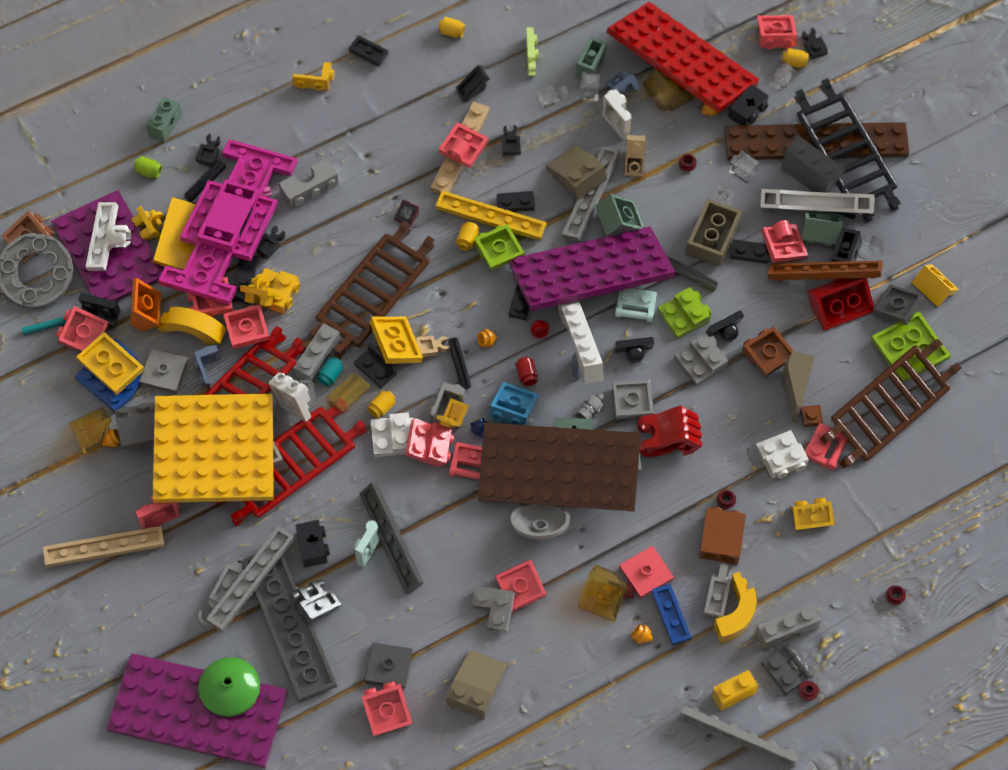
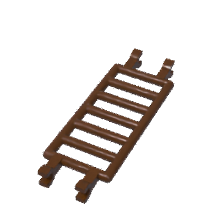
M403 221L393 236L384 234L316 314L315 319L320 323L309 333L312 336L310 340L312 341L324 323L339 331L340 336L344 338L333 349L336 352L334 356L338 359H342L352 344L357 347L361 346L373 332L370 323H366L336 302L343 295L375 317H385L429 264V259L425 256L435 247L432 244L434 239L427 236L417 252L401 241L411 232L408 229L410 224L406 221ZM388 242L420 263L413 270L381 249ZM377 255L409 277L404 283H401L370 262ZM364 269H367L398 290L391 297L359 277ZM355 282L385 301L386 304L379 310L347 289ZM332 309L364 331L357 338L325 316Z
M939 339L932 341L923 350L914 345L831 416V421L835 426L819 439L823 444H826L840 432L854 448L848 456L839 462L843 469L849 467L859 457L866 462L869 461L951 389L947 380L961 370L962 367L957 362L940 374L927 358L943 345ZM914 355L917 356L941 386L936 393L931 391L908 362ZM901 366L928 398L922 405L918 403L894 373ZM887 378L892 381L915 410L908 417L881 385ZM874 389L901 421L895 428L891 426L867 396ZM860 401L864 403L888 433L883 439L880 440L854 408ZM846 413L850 414L875 445L868 452H866L841 421V418Z

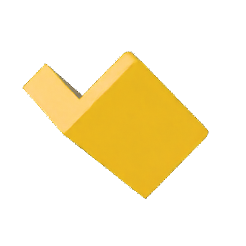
M932 264L925 265L912 280V284L936 306H940L948 296L954 295L959 290Z

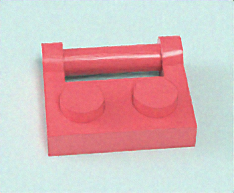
M819 423L805 453L809 460L830 470H835L838 465L837 461L845 445L849 442L840 432L834 438L839 442L831 458H824L834 439L826 444L822 443L819 438L831 428Z
M456 442L449 476H462L480 480V472L457 468L458 464L481 468L482 447Z

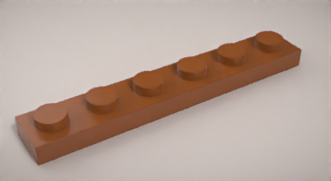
M883 260L770 264L768 279L776 281H799L802 279L836 280L839 278L874 279L882 276Z

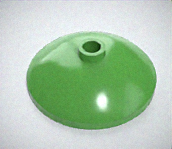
M235 657L222 658L211 663L202 673L198 687L202 703L210 712L223 717H234L245 713L255 704L260 692V680L256 670L245 660ZM226 680L232 681L229 685H226L224 683Z

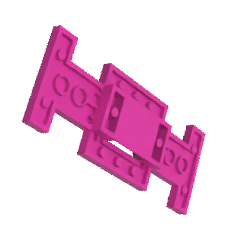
M231 139L228 140L222 152L224 158L237 161L229 179L224 180L223 184L208 180L180 236L182 242L196 245L184 270L165 266L158 280L159 285L226 305L231 304L237 291L236 286L221 282L232 258L252 260L278 205L277 200L262 196L273 172L292 176L298 163L297 158ZM250 210H253L252 213H251V215H250V217H249V219H248V221H247V223H246V225H245V227H244V229H243V232H242L241 236L239 237V232H240V230H241V228H242V226H243V224H244V222H245V220H246V218H247V216H248Z

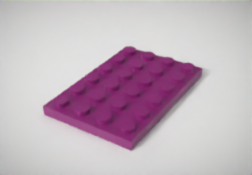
M119 190L51 220L56 233L64 247L68 250L72 262L90 295L116 302L131 295L134 278H138L151 286L159 282L158 280L163 272L161 265L152 263L155 254L146 239L143 240L139 234L141 231L140 227H136L131 220L133 215ZM116 202L118 204L115 225L128 226L131 230V239L126 241H130V245L127 247L111 248L106 271H88L86 269V262L98 203Z

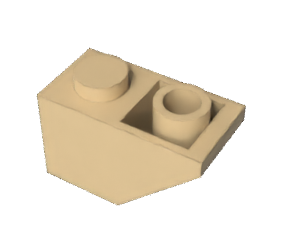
M627 135L626 176L643 177L645 136Z

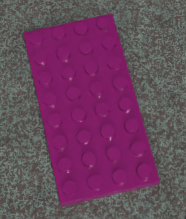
M651 226L641 228L638 231L623 232L617 236H606L519 256L509 261V266L530 311L675 278V270Z
M131 653L109 719L107 731L266 768L288 693L287 689L260 683L259 696L255 704L248 711L234 717H223L210 712L201 701L198 687L204 670ZM226 680L224 684L229 685L232 681Z

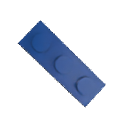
M671 584L652 589V596L672 646L690 641L692 637Z

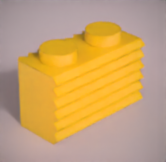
M746 670L742 674L739 673V676L736 675L732 679H728V681L725 680L724 683L721 682V685L714 686L712 698L719 710L722 711L756 694L758 685L750 671Z

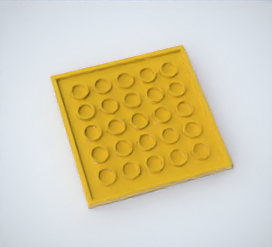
M273 394L155 396L153 503L274 500Z

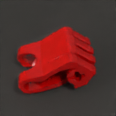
M677 406L658 414L642 416L637 420V428L641 433L653 435L652 438L640 443L639 452L644 457L662 456L673 452L677 448L685 456L693 454L702 447L699 416L684 406Z

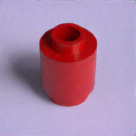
M528 357L519 358L515 367L520 382L526 387L536 384L538 382V373L533 359Z

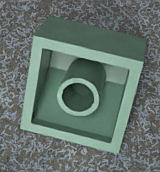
M609 194L595 205L597 216L602 223L603 232L606 236H617L623 232H633L644 228L634 200Z
M805 210L802 240L810 244L821 242L825 246L833 247L837 244L842 230V215Z

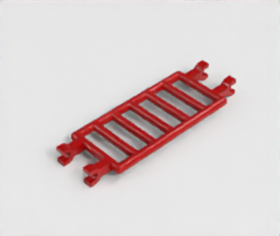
M276 326L269 336L270 340L255 343L204 395H215L221 388L231 394H246L228 383L234 375L260 389L257 394H268L272 390L269 383H263L241 370V368L249 362L273 377L278 372L287 375L297 363L295 358L306 350V347L301 345L303 341L297 337L285 353L279 351L274 347L278 343L283 342L286 336L281 333L283 331L282 328ZM262 349L287 364L278 371L254 357V355Z
M343 399L336 402L328 411H325L322 407L317 408L310 413L311 418L307 422L300 420L273 440L283 461L299 480L290 486L273 467V479L284 491L274 497V500H267L268 502L259 509L252 501H242L246 506L230 515L231 521L236 527L251 514L256 518L262 517L355 448L352 440L366 433V425L360 420L352 429L344 433L333 420L336 416L347 411L345 407L347 404ZM320 416L345 446L336 452L312 425V421ZM305 427L330 457L320 463L296 435L298 431ZM287 439H290L314 466V469L306 475L280 446Z

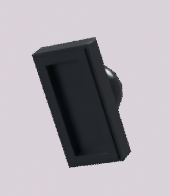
M477 65L455 89L462 101L468 102L476 93H482L486 89V82L490 78L483 66Z
M739 310L709 326L706 333L709 337L721 333V337L724 340H735L739 335L738 327L735 324L743 319V312Z
M653 337L616 341L614 350L615 353L626 352L627 359L630 362L639 363L645 357L644 349L653 348L654 339Z

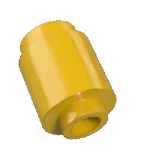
M445 17L444 20H440L438 30H441L442 35L462 38L466 24L462 23V21Z
M788 48L787 52H783L782 62H785V66L806 68L809 53Z
M465 222L461 226L455 241L460 249L466 251L473 248L475 244L474 238L479 234V227L475 223Z
M382 390L369 403L368 411L377 419L380 416L383 417L396 404L395 396L390 391Z

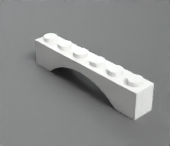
M761 189L760 207L874 214L875 195Z
M579 300L558 305V313L562 324L567 327L571 336L584 383L604 381L603 362Z

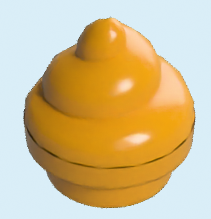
M704 104L701 114L716 116L717 112Z
M483 329L477 335L478 344L481 347L490 348L496 342L498 336L489 329Z
M115 428L105 431L102 445L113 448L118 447L121 443L119 431Z
M638 624L634 628L631 638L637 644L653 641L651 631L647 625Z

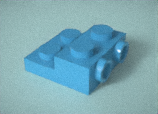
M503 382L490 405L488 417H491L495 422L503 421L513 425H527L532 410L538 401L539 394Z

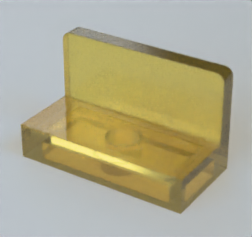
M353 372L327 396L328 405L331 408L335 405L342 412H345L370 389V385Z

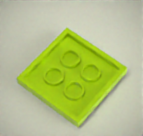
M920 312L914 314L908 325L896 323L871 337L872 342L889 366L914 345L923 350L932 341L939 339ZM942 345L927 358L934 366H937L949 360L951 355L945 346ZM916 355L908 360L919 375L928 371ZM902 366L894 372L902 383L912 379Z

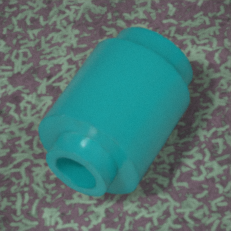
M335 357L333 359L328 358L319 370L317 380L327 387L334 384L344 370L343 363Z

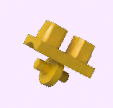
M139 206L137 208L138 214L131 219L136 227L146 225V228L141 230L139 234L143 240L149 241L154 237L159 240L161 233L157 226L161 227L163 225L161 222L164 219L163 213L151 210L149 214L148 211H144L142 206Z
M257 274L255 278L251 279V283H254V285H240V291L245 292V302L257 303L258 295H260V305L272 306L273 296L279 295L278 289L265 287L269 286V281H267L264 274Z

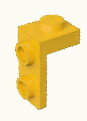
M324 62L321 77L293 74V86L301 89L310 88L318 91H329L330 81L334 80L335 71L332 70L330 62Z
M450 398L444 416L437 415L436 419L441 420L439 424L448 428L461 427L469 405Z

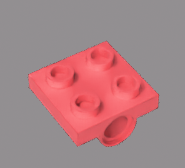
M457 122L440 146L439 153L471 169L488 144L489 138Z
M782 220L775 223L773 227H763L761 230L772 263L804 260L807 258L808 253L797 224L789 225L787 220Z

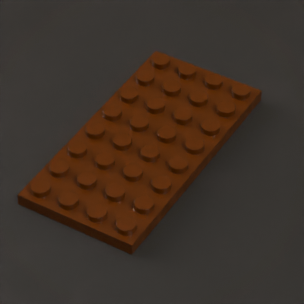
M484 423L478 501L635 512L641 433Z

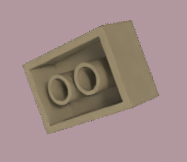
M707 198L688 240L686 254L721 267L740 224L742 211Z

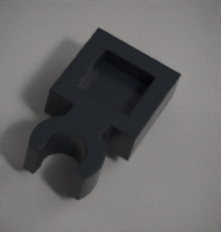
M811 28V35H807L804 30L802 32V39L806 41L804 47L807 53H809L811 60L827 55L828 49L822 37H815L816 30Z
M514 125L511 132L507 131V126H504L503 134L505 137H502L503 156L521 155L520 136H516L517 126Z
M211 134L207 135V145L201 144L195 158L197 163L208 166L215 164L219 154V148L217 147L221 143L219 136L216 141H211Z
M277 226L271 229L270 235L264 233L256 249L258 253L267 259L280 247L278 241H282L286 236L285 231H282L279 235L275 234L278 231Z

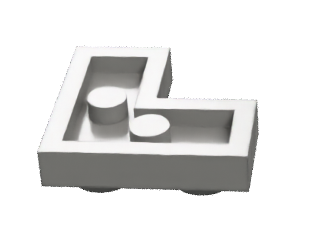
M475 586L472 606L490 609L488 629L508 632L515 592Z

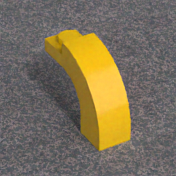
M171 307L169 312L163 313L160 317V326L157 327L162 333L171 331L189 333L199 338L206 345L220 344L226 331V327L216 319L202 312L184 307Z
M740 572L732 574L731 584L738 600L737 609L729 615L716 618L714 622V628L720 644L734 640L742 635L751 624L756 609L755 588L748 589L745 577L742 578Z

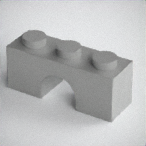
M327 158L310 166L313 177L311 181L301 182L293 175L279 183L280 193L291 209L302 205L310 198L319 196L320 193L327 189L334 188L339 183L338 174Z
M323 323L293 367L296 379L309 386L313 385L318 377L323 360L327 355L331 357L335 352L333 349L337 344L341 343L339 331Z
M810 603L757 625L755 635L763 651L782 644L783 640L792 634L798 633L799 636L818 629L821 620L813 604Z

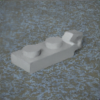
M720 564L719 573H713L703 616L712 618L724 616L731 584V577L726 576L728 565Z

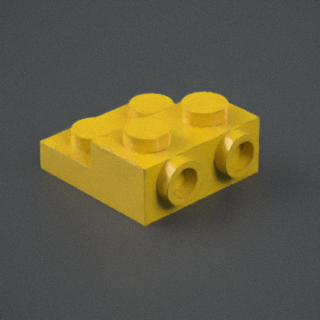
M264 268L262 274L269 281V286L265 287L278 289L279 295L273 296L272 306L262 307L285 314L287 308L290 309L292 306L294 294L298 293L301 283H299V278L284 271L277 273ZM258 295V301H257V303H253V304L259 305V303H260V295Z

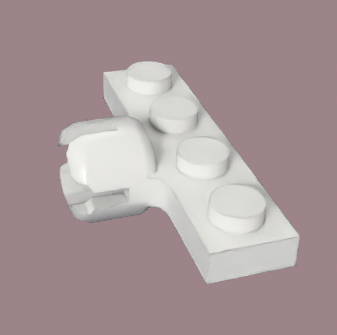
M116 202L98 203L86 262V269L88 271H106L111 248L127 247L130 245V241L126 240L131 239V230L127 225H115L118 204Z

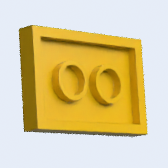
M371 317L370 325L386 364L422 362L423 356L407 317Z
M105 332L76 356L77 361L116 395L145 370L143 365Z

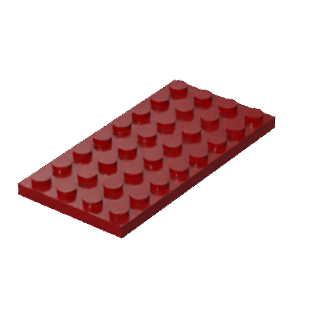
M647 2L609 26L606 32L718 113L736 101L751 84L757 86L760 80L651 2Z

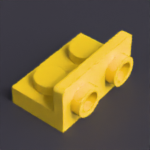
M816 498L813 503H806V500L795 501V505L790 506L795 530L835 525L832 501H826V498Z

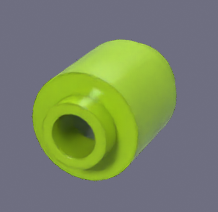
M144 156L137 158L133 166L137 174L151 179H158L162 171V165L158 161Z

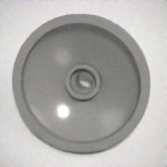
M522 504L511 515L512 528L521 536L533 540L555 538L566 531L570 524V515L564 507Z

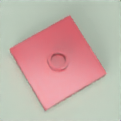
M653 546L619 564L620 570L640 599L650 594L652 589L662 587L674 580V576Z
M531 559L495 576L500 589L515 592L512 612L547 596Z

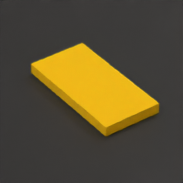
M175 197L171 198L152 263L184 270L196 245L182 242L180 236L196 204Z

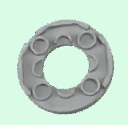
M36 233L22 235L10 242L0 255V287L12 301L21 306L29 308L48 306L60 299L71 284L73 277L71 256L64 245L50 235ZM32 253L46 255L53 264L51 280L40 288L26 287L20 282L18 277L20 262Z

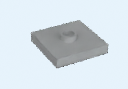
M151 349L144 367L145 370L139 381L140 385L177 393L189 361L188 357Z
M650 380L612 382L615 420L635 419L654 414Z

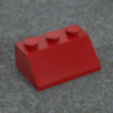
M839 278L807 291L811 309L824 331L872 313L874 309L867 278Z

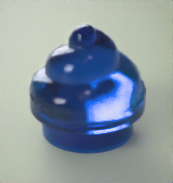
M484 418L470 423L471 432L483 438L484 423H488V421L486 422Z

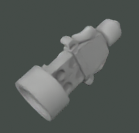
M599 393L595 397L590 396L588 399H585L584 403L586 402V405L575 413V417L591 419L594 411L598 414L603 406L601 402L605 398L604 394Z

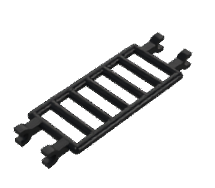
M828 78L822 80V85L820 86L827 99L810 106L803 89L796 91L795 94L797 96L794 99L802 109L797 112V117L815 148L832 160L864 146H867L871 155L843 166L846 169L843 174L873 161L879 167V170L847 184H844L840 177L836 183L840 192L849 193V190L884 176L888 185L867 194L875 195V198L884 195L891 211L898 210V205L901 202L893 193V190L898 185L845 94L840 93L836 95ZM835 103H842L845 110L810 125L806 118L807 115ZM848 116L854 124L821 139H818L814 132ZM858 131L862 140L830 154H827L823 148L824 145ZM862 213L864 221L868 223L873 221L872 217L875 214Z

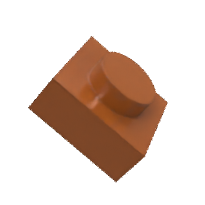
M820 405L801 406L803 427L818 426L819 423L823 424Z

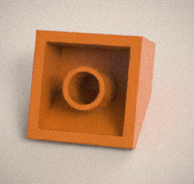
M134 278L131 291L130 325L144 332L160 326L161 292L138 278Z

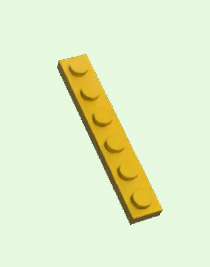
M445 191L441 192L436 204L437 210L492 227L508 224L513 233L541 241L547 226V222Z

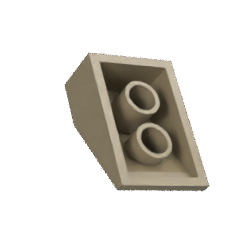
M576 145L546 165L554 176L578 200L607 180L604 166L592 154Z
M792 351L791 357H786L782 377H785L783 385L793 423H797L815 358L814 356Z
M470 650L448 692L447 705L485 719L507 664Z

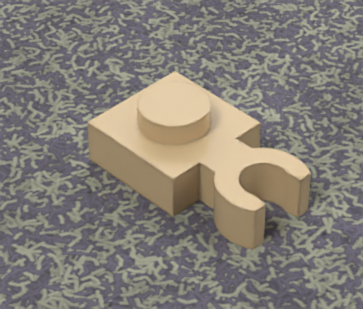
M434 336L415 338L423 357L437 356L438 351L446 353L450 349V346H443L441 344L447 342L448 338L445 336L440 337L438 340H435Z

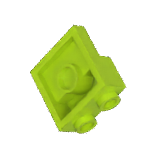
M508 224L497 226L494 230L481 233L474 238V246L482 260H485L490 271L509 264V261L514 260L516 257L524 256V251Z
M691 287L674 295V299L659 306L657 310L677 339L708 324L710 321V308L706 304L703 306L700 301L701 296L697 290L693 291Z

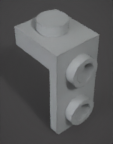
M443 382L442 387L436 391L435 404H431L428 411L430 422H435L445 398L464 402L466 395L465 389L462 386Z

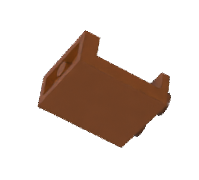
M719 507L707 508L699 558L738 565L746 514L737 510L725 511Z

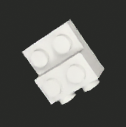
M616 89L610 90L604 95L602 116L624 141L627 139V135H630L632 117L629 111L626 110L627 100L625 96Z
M278 372L268 383L279 406L307 422L311 418L308 410L309 406L307 405L311 400L308 388L303 383L294 381L289 375Z
M409 412L390 414V418L371 419L374 458L405 455L410 423L413 419L409 418Z
M791 430L756 443L755 446L772 479L777 477L779 479L784 478L795 470L799 472L806 468L809 461L801 443L798 444Z

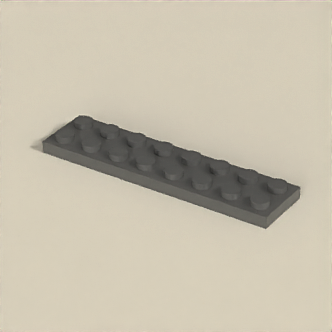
M256 554L242 559L245 568ZM282 555L254 592L297 698L301 702L336 688L337 683L312 623L307 622L297 607L302 601H292L290 599V594L294 593L297 587Z

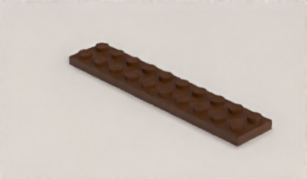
M906 122L862 123L881 157H909ZM832 123L814 132L818 139H821L854 124ZM802 124L725 125L727 160L784 159L787 149L797 135L812 146L814 145ZM858 131L824 145L823 148L827 154H830L860 141L862 138ZM864 146L839 158H864L871 155L867 146Z

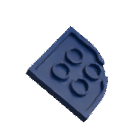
M117 338L114 339V341L117 344H119L125 351H127L133 358L137 360L136 356L130 349H128ZM85 367L75 375L79 383L114 413L115 410L124 407L134 397L140 386L139 381L141 377L140 374L116 395Z

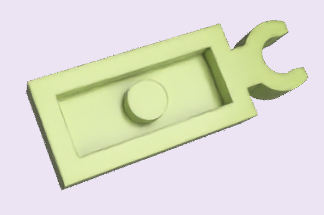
M534 27L526 28L528 76H536L535 60H539L538 49H535V45H538L537 34H534Z

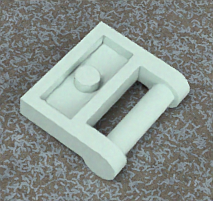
M634 288L620 290L615 317L635 318L652 323L657 292ZM622 307L648 311V313L622 309Z
M375 521L366 523L364 536L362 539L359 538L354 546L357 565L362 568L365 567L379 544V537L376 534L378 525Z

